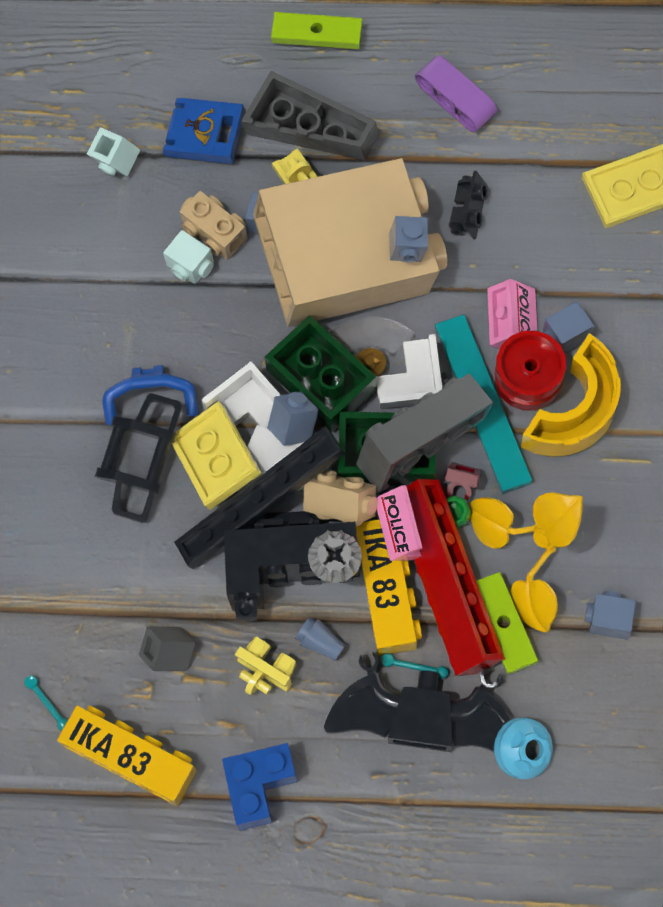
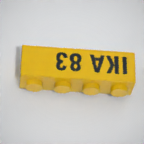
M379 519L362 522V525L356 526L357 542L361 548V565L378 656H383L384 654L417 650L416 640L422 639L419 619L412 620L410 608L416 607L413 588L407 589L405 577L410 576L408 560L390 561Z
M76 705L57 739L60 745L178 807L197 772L195 767L190 764L193 759L177 750L174 751L173 755L161 749L163 744L148 735L144 739L132 734L134 729L124 722L117 720L115 724L110 723L104 719L106 714L95 707L88 705L85 710Z

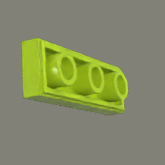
M274 12L271 41L272 43L360 49L362 18Z
M498 572L477 580V585L505 658L501 662L506 674L510 675L538 664L536 654L501 573ZM505 620L509 623V626L501 628L497 623Z

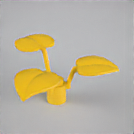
M555 492L544 493L535 500L533 505V518L536 524L521 528L511 527L514 519L513 513L502 501L490 497H480L473 500L469 504L472 513L470 519L476 536L484 545L494 549L502 548L509 542V534L517 535L534 532L533 538L535 543L539 547L546 549L527 574V581L517 580L512 584L510 596L523 622L535 630L549 632L557 615V597L549 584L540 579L534 580V575L550 554L556 551L555 547L568 546L575 539L582 517L583 497Z

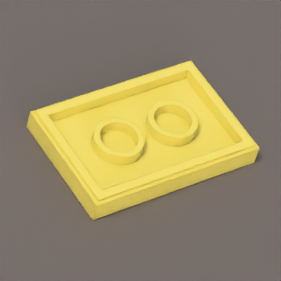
M663 144L582 173L581 178L605 229L663 208Z
M220 401L213 404L175 432L177 433L174 443L171 444L204 506L209 510L262 474L226 408Z

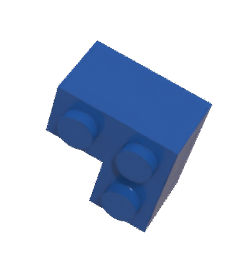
M288 743L222 759L235 822L239 831L272 823L265 790L297 783Z

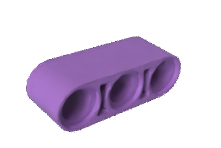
M435 56L415 74V80L420 88L473 133L478 131L497 113V107L492 99L442 56Z

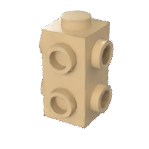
M199 191L194 197H189L181 206L179 211L182 220L181 226L193 238L197 236L204 241V245L211 249L213 255L218 256L220 254L228 260L248 240L246 223L237 214H229L225 211L222 203L212 195L208 197Z
M323 470L304 485L303 511L316 514L319 519H337L343 522L355 521L356 526H360L362 522L375 517L378 504L376 485L365 483L364 479L360 477L344 478L337 476V473L334 471Z

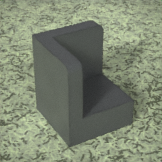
M147 626L139 656L152 671H186L196 642L181 627Z

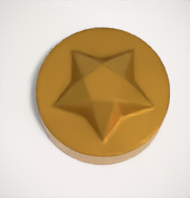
M366 348L357 354L356 358L375 376H383L386 370V359L380 350Z

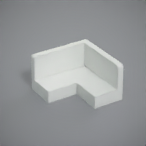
M430 334L428 339L403 342L406 373L376 376L379 409L417 405L419 399L429 392L435 394L442 390L435 334Z
M249 362L202 399L204 410L220 401L226 408L235 426L249 416L256 425L268 429L274 397L280 396V394L252 362Z

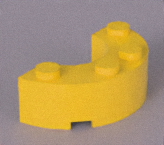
M590 333L574 355L570 373L580 381L584 389V400L576 408L565 413H550L539 409L523 434L521 448L543 456L571 455L592 446L608 430L618 405L621 381L612 354L601 341Z

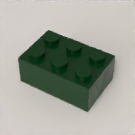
M310 315L264 356L267 371L290 393L302 392L318 409L317 418L331 432L339 427L340 412H355L377 391L376 376Z
M340 412L339 444L345 454L338 459V476L344 478L360 477L364 479L365 483L371 484L356 465L366 439L365 434L375 424L382 423L383 425L390 421L396 412ZM423 454L420 460L412 467V471L402 478L398 473L388 480L387 484L391 486H408L417 479L435 480L436 454L429 459Z

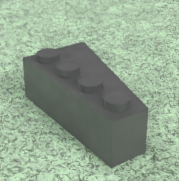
M270 71L241 120L247 135L361 160L366 159L379 136L376 121L273 71Z
M470 373L460 379L457 377L452 378L439 392L425 394L414 407L410 409L404 407L397 411L387 423L383 425L382 423H377L372 426L365 434L366 439L356 465L370 483L376 485V490L380 494L389 487L387 484L388 480L398 473L402 478L412 471V467L420 460L423 454L429 459L445 445L447 437L453 442L485 419L493 401Z

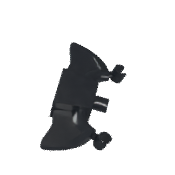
M372 652L375 659L373 666L365 667L361 655L358 659L360 667L367 671L368 676L354 682L339 696L324 724L325 732L329 734L366 731L384 738L388 735V744L451 753L453 739L454 748L474 746L494 752L496 736L501 727L510 719L502 705L488 693L491 687L498 686L502 680V675L499 674L496 682L489 684L485 676L490 668L483 670L480 676L482 684L480 687L476 686L468 697L450 700V693L437 691L439 674L431 671L419 672L417 688L403 687L401 693L388 688L383 681L381 673H377L376 667L379 664V658Z

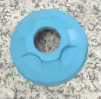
M520 717L508 721L501 727L496 736L494 753L497 764L510 777L516 779L534 778L545 771L552 758L553 744L550 733L540 722L531 718ZM531 740H535L539 745V754L533 760H530L525 753L526 745Z

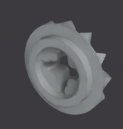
M327 530L321 536L315 537L314 542L309 548L308 561L310 568L323 581L329 583L344 582L354 576L360 567L362 560L361 548L353 536L344 533L342 530L333 532ZM326 547L333 551L343 547L341 558L345 565L336 560L327 563L329 554Z

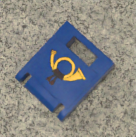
M176 98V108L173 109L165 140L167 145L163 147V154L172 158L233 164L243 126L241 120L246 114L244 105ZM223 120H225L227 126H232L228 143L218 142Z

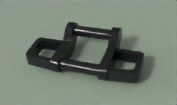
M150 393L147 395L136 420L113 416L110 425L113 427L101 468L97 467L94 477L116 483L112 503L114 515L139 523L147 521L154 496L158 494L161 486L158 482L170 443H174L177 433L174 431L182 409L181 402ZM158 402L175 409L169 429L142 422L151 403ZM125 431L158 439L146 479L113 470ZM122 485L149 492L142 514L136 515L119 509Z

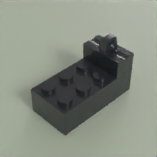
M356 522L224 531L226 594L232 611H235L237 621L257 620L258 609H265L263 584H269L270 587L278 588L287 586L288 582L301 581L303 585L321 583V579L313 573L308 561L309 548L314 542L315 537L321 536L327 530L331 532L342 530L344 533L353 536L357 542ZM326 547L329 554L327 563L336 560L345 565L341 558L343 547L337 551ZM359 569L350 579L340 583L351 582L353 578L360 577Z

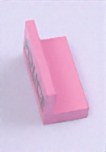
M512 279L487 288L490 346L499 349L511 335L521 331H537L535 288Z
M401 485L376 497L378 500L377 512L390 561L413 560L421 556L420 549H422V544L406 485Z

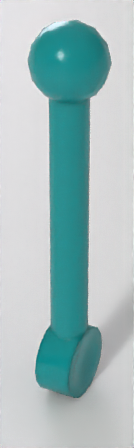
M384 654L381 658V663L386 668L395 665L418 671H431L438 673L440 679L446 678L449 674L448 669L444 666L435 668L394 659L391 654Z
M32 675L26 677L24 680L25 686L35 692L57 721L58 729L62 731L68 719L61 717L41 691L36 677Z

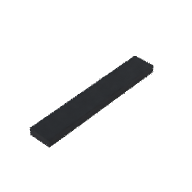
M326 426L174 541L187 566L194 569L224 546V531L247 529L342 457L345 452L331 430Z

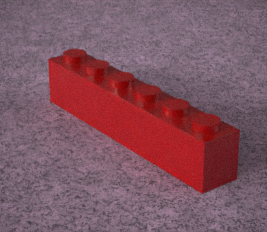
M417 479L406 486L422 544V549H420L421 556L414 559L417 573L422 580L428 603L432 608L439 634L445 644L449 662L455 675L478 674L505 658L440 481Z

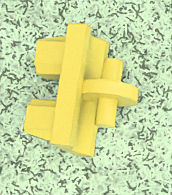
M298 148L287 157L272 163V168L284 184L317 177Z
M257 636L254 637L245 649L240 646L235 653V656L238 657L237 662L254 672V674H251L244 669L239 678L248 683L245 693L252 696L258 689L267 695L272 686L264 682L263 679L287 692L292 685L291 676L296 667V661L288 655L281 653L273 666L263 660L271 647Z

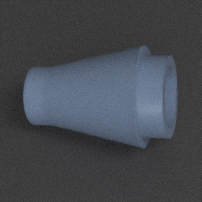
M310 616L295 637V639L301 642L300 646L327 656L334 661L345 647V644L319 619L314 620Z

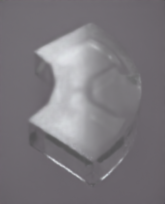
M383 317L355 318L338 325L329 332L352 355L366 348H375L393 358L403 350V342L412 341L416 338V333L397 321Z

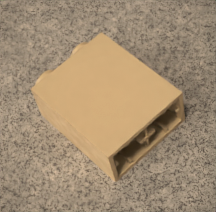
M402 158L259 190L253 218L287 327L299 325L309 315L318 321L429 294L440 270L447 267L446 248L439 233L428 234V248L421 262L390 261L389 231L395 216L422 217L421 214L427 213L429 207L427 191L420 177L409 179Z

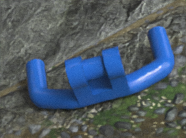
M157 365L153 369L142 370V367L132 368L130 378L124 379L110 387L103 395L102 404L106 425H111L113 416H117L116 398L130 390L162 386L182 391L184 393L187 416L198 415L199 410L195 387L186 379L165 374L163 365Z

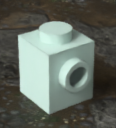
M100 127L87 155L99 162L98 168L105 173L114 176L118 172L128 176L140 149L124 137Z
M183 230L179 232L163 252L166 265L171 268V272L180 280L185 281L188 279L195 285L201 277L205 278L209 275L214 265L211 249Z

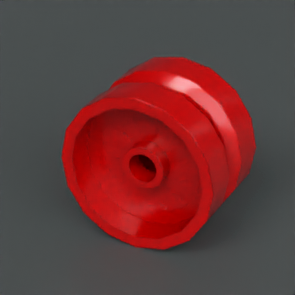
M521 331L511 335L501 345L496 357L495 387L500 397L510 406L523 411L539 410L549 406L559 396L566 372V355L561 345L550 335L540 331Z

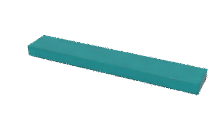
M463 314L435 324L436 333L454 377L460 379L470 373L493 401L486 418L476 424L475 429L501 493L505 494L532 484V478L465 315Z

